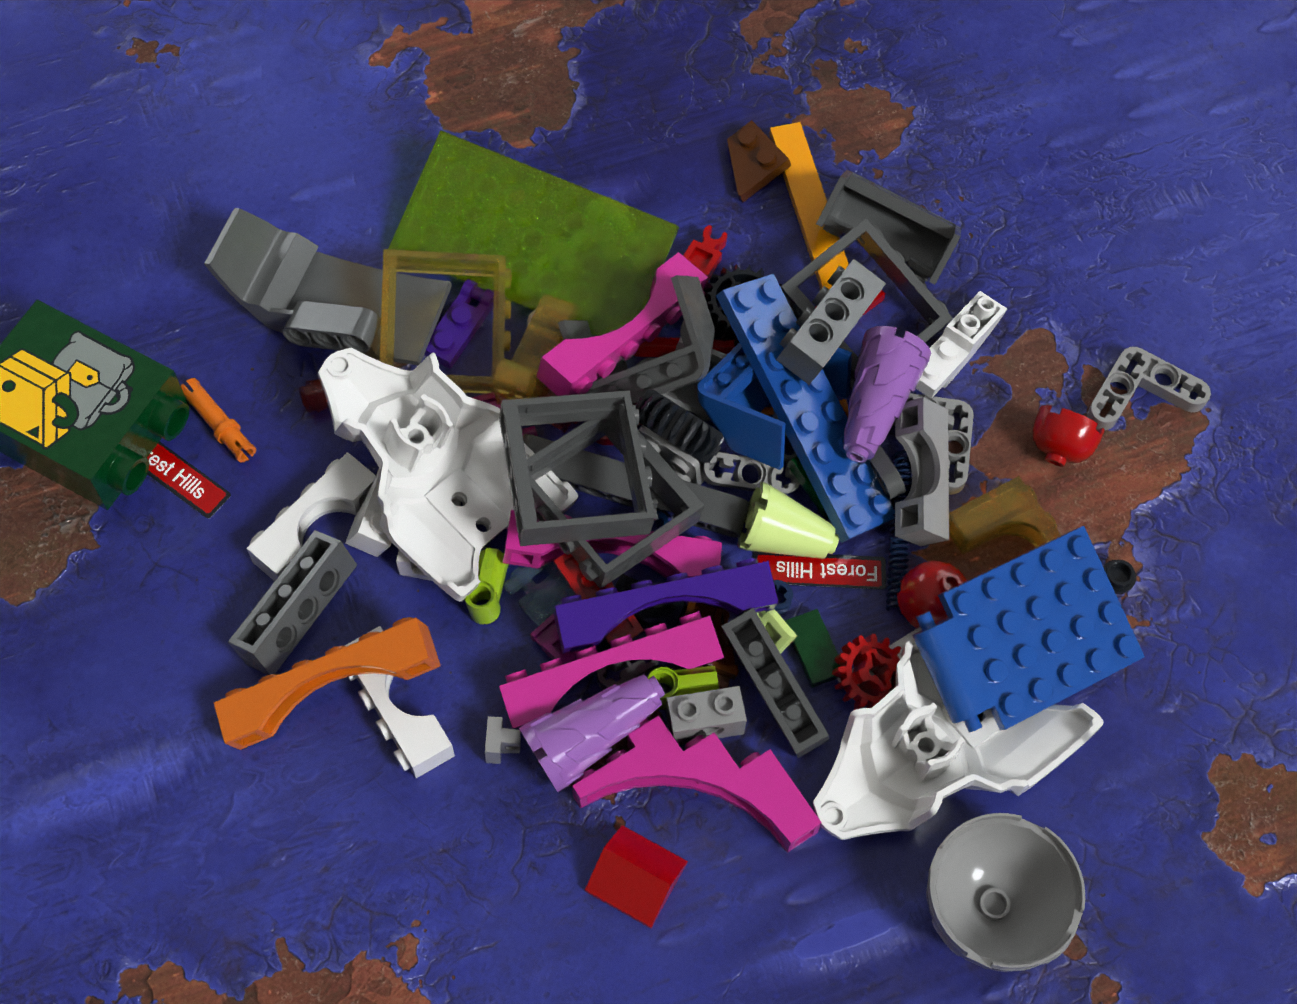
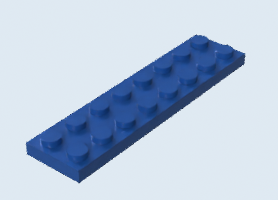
M770 274L722 290L716 297L778 419L786 423L785 433L829 520L836 529L835 531L841 543L895 519L893 516L895 513L894 507L885 496L870 461L866 460L864 463L855 462L847 457V452L843 449L844 431L848 418L823 369L811 384L808 385L776 360L784 350V347L779 344L791 328L798 331L801 327L796 324L797 318L775 275Z

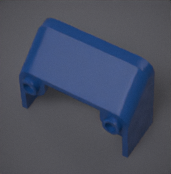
M739 342L705 378L700 380L697 386V399L716 429L723 434L724 441L731 450L781 470L784 466L786 423L760 413L770 401ZM838 348L824 366L823 371L835 394L846 399L849 396L852 352Z

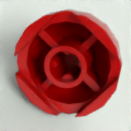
M1042 405L1036 416L1032 433L1033 441L1037 448L1046 454L1045 461L1059 467H1064L1066 462L1080 463L1086 461L1094 454L1104 434V428L1096 430L1097 422L1074 411L1062 408L1060 414L1050 412L1051 405Z
M932 560L918 564L906 573L900 581L901 591L897 593V601L902 614L917 629L920 625L916 617L930 611L935 624L948 618L938 595L966 582L967 578L958 568L950 563Z

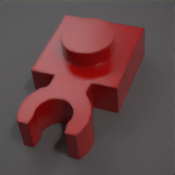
M711 225L704 228L702 243L693 239L683 255L708 277L706 283H708L722 260V252L720 250L727 243L726 232H723L719 239H712L710 237L712 234Z

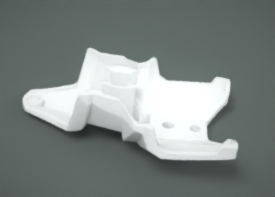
M347 348L331 354L324 361L318 376L330 409L334 434L352 442L362 440L380 468L377 499L382 507L379 525L390 542L428 578L456 601H463L481 582L478 579L481 549L504 529L508 528L511 510H514L499 422L500 408L466 396L439 369V363L434 352L428 355L411 371L385 364L353 348ZM524 443L526 458L528 459L535 453ZM552 471L535 480L562 513H565L572 507L578 498V493L570 483L562 482ZM452 500H460L463 506L454 505ZM476 523L484 525L487 532L479 531Z
M908 641L905 643L901 653L902 658L896 665V687L872 708L855 709L850 713L841 740L839 753L832 770L813 801L815 814L822 822L821 828L840 840L878 833L911 831L937 813L942 799L964 788L997 793L1008 790L1017 796L1021 795L1084 745L1099 731L1104 722L1093 709L1084 703L1074 706L1052 705L1006 730H999L991 710L988 709L982 712L984 714L981 718L983 727L969 733L964 721L952 723L917 645H912Z

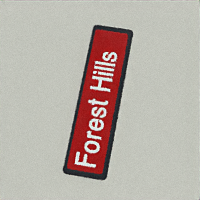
M160 441L147 457L149 460L147 475L208 519L231 497L230 492Z
M764 552L753 553V558H757L758 563L769 561L773 580H781L788 585L863 589L886 588V560L884 557L827 554L824 559Z

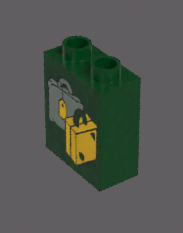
M39 300L34 302L0 344V452L106 510H109L121 493L131 495L139 489L149 470V460L147 459L149 454L162 438L167 441L173 440L186 425L190 409L174 370Z

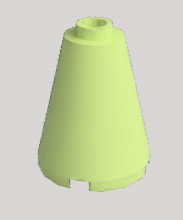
M760 482V488L756 487L749 501L750 507L745 520L747 531L746 533L741 532V536L738 538V547L740 549L824 559L828 553L833 554L835 552L839 537L835 534L836 529L831 523L770 484Z

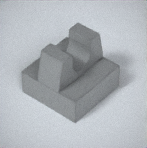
M488 716L485 743L486 763L501 764L502 753H520L521 731L503 728V717Z

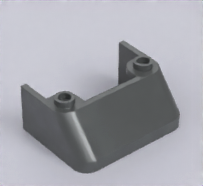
M846 170L840 176L816 223L821 227L824 225L823 229L841 237L842 233L847 234L867 218L871 224L881 230L883 238L888 244L902 254L907 265L912 268L913 273L919 275L926 282L930 278L929 282L934 285L956 247L962 228L951 221L849 170Z
M680 275L671 277L684 318L680 330L684 348L628 368L626 360L623 358L616 364L615 369L609 376L604 379L599 377L595 380L586 394L630 390L632 405H635L647 390H655L663 395L705 378L710 367L715 328L699 277ZM563 320L558 322L563 340L592 337L588 321Z

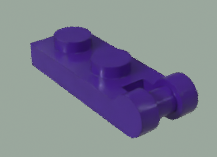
M467 279L462 285L459 295L434 329L424 356L427 357L434 352L438 363L451 369L496 304L498 293L491 289L484 290L478 287L477 282ZM472 299L480 302L476 308L469 305Z

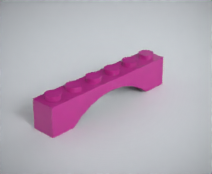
M678 252L657 268L650 288L649 301L632 321L617 330L600 336L563 340L542 356L536 377L557 396L586 394L595 380L599 377L604 379L609 376L619 361L623 358L629 360L643 342L647 341L649 343L653 341L660 333L662 327L667 323L670 325L674 324L681 317L682 312L671 277L676 275L699 277L702 290L708 277Z
M511 510L503 556L504 564L540 568L564 554L558 543L520 546L514 510ZM565 515L567 519H572V517ZM650 534L586 541L596 553L621 555ZM677 536L640 563L649 566L665 578L679 573H687L688 578L702 575L701 570L720 565L722 542L713 541L706 536H695L693 538Z
M700 611L680 617L681 625L667 629L666 624L662 623L644 629L646 637L632 641L629 634L609 641L610 649L597 652L596 646L575 652L577 660L563 664L560 657L540 664L541 672L528 676L526 669L506 675L507 683L500 685L499 688L512 728L522 726L546 713H551L557 702L574 684L588 674L610 664L628 660H657L692 669L724 658L711 617L706 616L702 618Z

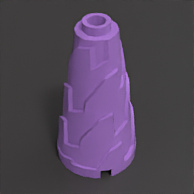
M872 327L865 332L862 340V347L855 368V383L849 400L850 411L844 431L843 449L847 452V457L855 462L864 463L866 460L874 458L878 447L884 442L895 419H899L910 392L915 391L922 373L930 360L931 351L928 345L918 336L908 331H905L903 338L895 336L897 327Z
M643 674L621 685L614 684L584 701L579 699L554 713H546L524 724L519 729L559 793L583 776V772L612 751L611 746L639 728L640 722L662 705L660 698L665 693L654 676L648 679Z

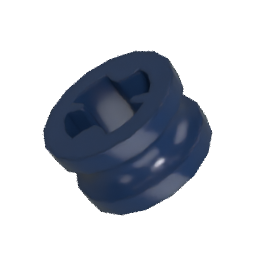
M773 580L776 594L780 592L784 595L782 604H778L774 609L779 615H783L791 607L793 590L786 582Z

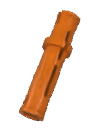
M196 378L186 380L194 391L191 392L182 384L181 388L185 398L214 431L215 439L219 443L225 444L240 463L249 460L241 450L242 448L253 457L256 447L240 431L241 427L237 421L229 419Z

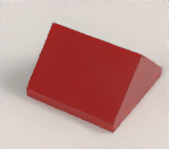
M622 825L604 846L585 888V892L651 929L688 861Z

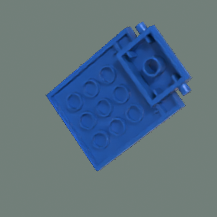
M1084 526L1063 534L939 594L938 597L948 618L935 624L930 611L916 617L922 630L912 635L952 723L964 721L969 733L983 727L977 715L988 709L991 710L999 730H1006L1145 657Z

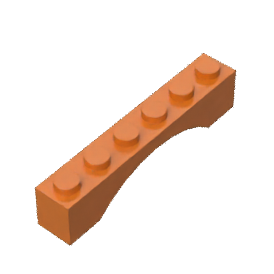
M402 618L394 622L392 628L385 631L366 633L359 638L358 642L347 647H333L325 652V656L316 660L297 662L292 666V670L280 675L270 674L259 679L258 684L247 689L237 688L227 692L225 698L213 702L224 743L242 750L273 737L283 720L297 704L315 690L333 681L362 674L391 675L404 680H410L441 667L428 626L417 618Z

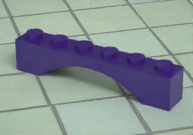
M751 558L737 562V568L723 570L721 565L701 570L702 575L688 578L687 573H679L668 576L666 578L667 582L653 585L652 580H646L632 584V590L617 592V588H607L595 592L596 597L582 600L581 595L560 599V605H555L553 611L562 654L584 650L593 646L598 647L605 637L625 619L644 609L664 603H704L724 609L736 616H740L754 608L756 613L773 610L779 602L769 561L758 563L757 558Z

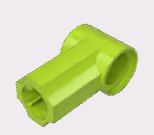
M486 548L480 551L478 579L481 582L465 598L471 619L481 625L494 622L499 617L501 610L499 601L509 564L503 563L504 553L498 549ZM480 600H489L486 604L476 605Z
M715 666L680 670L659 667L651 671L647 677L649 679L654 676L659 683H665L672 688L669 693L660 698L662 705L657 708L660 710L666 709L667 697L719 689Z

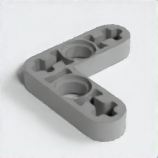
M1129 347L1119 356L1094 398L1087 417L1098 423L1096 429H1111L1117 423L1138 386L1188 412L1201 411L1210 399L1211 391L1203 380L1144 349ZM1131 360H1135L1138 363L1131 375H1129L1125 370ZM1158 373L1166 374L1170 377L1172 384L1168 386L1160 385L1156 381L1155 375ZM1113 382L1122 383L1127 388V393L1122 395L1116 394L1110 388V384ZM1180 383L1182 384V387L1180 388L1179 392L1175 391L1177 385ZM1192 391L1198 394L1195 400L1189 397ZM1108 401L1113 405L1108 415L1104 418L1099 414Z
M910 393L906 402L924 397L948 409V441H957L963 447V451L959 454L949 452V468L950 464H956L954 468V478L956 480L955 483L949 482V495L957 494L964 488L968 477L973 410L969 404L961 400L935 396L931 399L926 395ZM953 413H959L961 418L958 430H952L954 426Z
M774 411V412H773V418L778 419V417H777V415H776V413H775V411ZM795 451L792 455L784 454V462H789L797 456ZM718 452L716 456H713L710 463L701 462L700 474L703 480L715 486L754 491L756 487L760 488V482H765L787 495L795 491L800 484L789 467L786 466L785 477L790 478L791 482L782 488V483L776 480V476L782 474L784 466L781 470H778L747 456ZM718 460L720 467L730 469L734 467L733 462L737 463L733 473L723 472L718 477H715V471L709 470V465L716 463ZM745 465H753L757 468L759 477L755 483L750 484L743 479L742 469Z

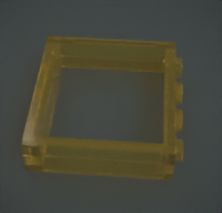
M383 249L380 361L391 366L394 363L396 272L493 277L491 377L446 376L464 393L487 394L502 390L503 384L509 383L510 363H504V351H510L511 331H505V319L511 318V299H505V288H511L512 281L511 269L506 268V256Z

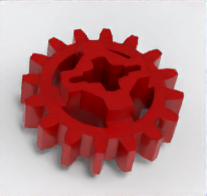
M871 634L866 639L860 635L853 639L852 643L849 641L842 646L843 653L834 658V661L841 665L832 671V675L841 679V682L835 685V689H844L846 691L842 699L844 702L850 699L855 700L854 710L863 708L865 705L866 708H872L896 687V665L900 660L898 654L901 647L897 646L891 649L889 647L890 638L888 637L878 642L876 634Z

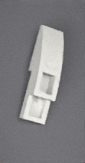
M979 291L946 326L942 336L929 348L931 351L930 360L922 373L916 389L932 399L942 387L946 388L983 344L1003 317L1007 308Z

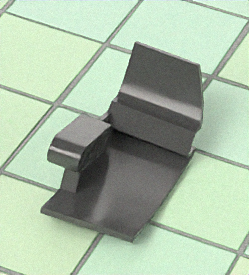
M240 208L233 209L204 265L219 283L269 329L283 333L287 340L299 346L338 351L353 348L372 358L419 365L451 290L452 284L450 281L386 271L316 251L318 245L300 234L283 231Z

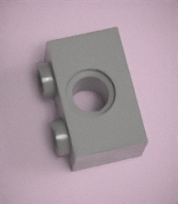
M740 686L667 697L666 717L668 728L679 745L687 744L699 735H703L706 738L714 732L718 738L744 734L747 719Z

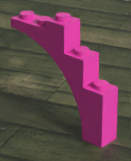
M659 715L650 721L648 718L640 722L639 728L627 735L628 752L625 749L617 751L607 759V765L597 771L592 768L583 772L584 775L575 781L576 784L572 785L573 798L580 808L607 795L640 787L670 786L694 789L710 794L747 812L770 831L787 853L817 834L822 824L770 749L762 755L759 752L752 753L740 763L741 768L737 766L715 732L706 738L703 735L695 737L685 745L686 750L683 751Z

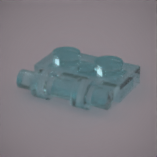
M553 561L540 568H522L519 566L511 573L512 577L503 584V588L511 596L520 588L526 593L519 600V606L538 626L553 614L554 606L560 605V599L575 595ZM545 568L550 575L537 585L532 578Z

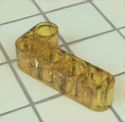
M548 294L543 295L512 360L503 358L498 364L493 380L497 405L501 406L502 400L537 398L541 396L545 384L536 377L541 358L563 341L558 322L576 320L577 304Z

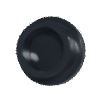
M1112 560L1103 566L1115 594L1127 593L1135 585L1136 573L1129 562L1125 560Z

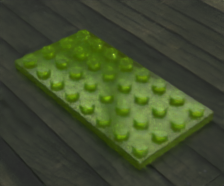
M440 130L388 249L395 254L465 282L467 279H471L478 283V287L484 290L491 289L497 292L499 297L530 310L547 309L566 320L588 321L591 334L593 336H600L621 328L632 321L644 309L650 296V289L656 270L664 264L679 227L676 224Z

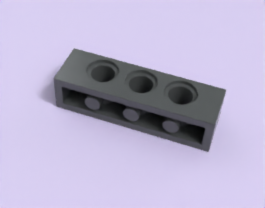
M855 259L851 261L846 269L841 266L837 268L827 281L832 285L830 290L823 286L813 299L812 303L817 307L812 310L808 306L796 321V324L801 328L798 331L791 328L779 343L784 347V350L776 360L808 385L824 368L886 284Z
M314 530L229 639L228 643L246 665L267 675L275 674L357 566V563L341 540Z
M754 608L724 624L722 629L796 756L800 758L829 741V734Z

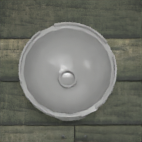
M992 813L964 822L954 829L940 844L929 868L926 896L935 930L953 953L984 969L1001 972L1024 971L1051 962L1060 956L1071 943L1085 909L1083 876L1068 846L1049 828H1042L1022 819L1021 815Z

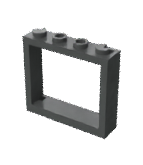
M867 218L781 286L798 320L808 306L812 310L815 309V306L798 287L857 240L930 324L918 335L920 339L927 342L953 319L948 313L945 304L932 295L927 289L925 281L919 275L913 273L905 263L902 254L888 244L883 238L881 230L871 224ZM843 341L839 348L852 352L850 389L852 391L855 383V368L858 357Z
M630 390L502 400L499 422L520 546L650 534L654 520H658L656 510L658 502L656 498H651L652 472L650 466H645L643 456L646 454V443L644 435L638 434L639 409L632 405ZM616 419L635 513L537 522L521 426Z
M616 419L586 421L527 459L538 522L567 518L535 480L605 435L623 455ZM646 438V454L643 456L645 466H650L651 488L677 517L608 564L601 559L586 540L558 543L564 553L571 554L579 563L580 571L589 581H594L600 589L698 523L705 506Z

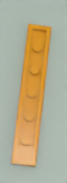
M797 122L770 127L769 135L771 141L789 158L791 166L782 174L812 262L837 242L840 237L823 229L824 225L821 227L816 224L827 203V199L801 123ZM845 251L841 252L815 273L820 289L823 286L830 289L832 285L827 281L839 266L846 269L849 265Z

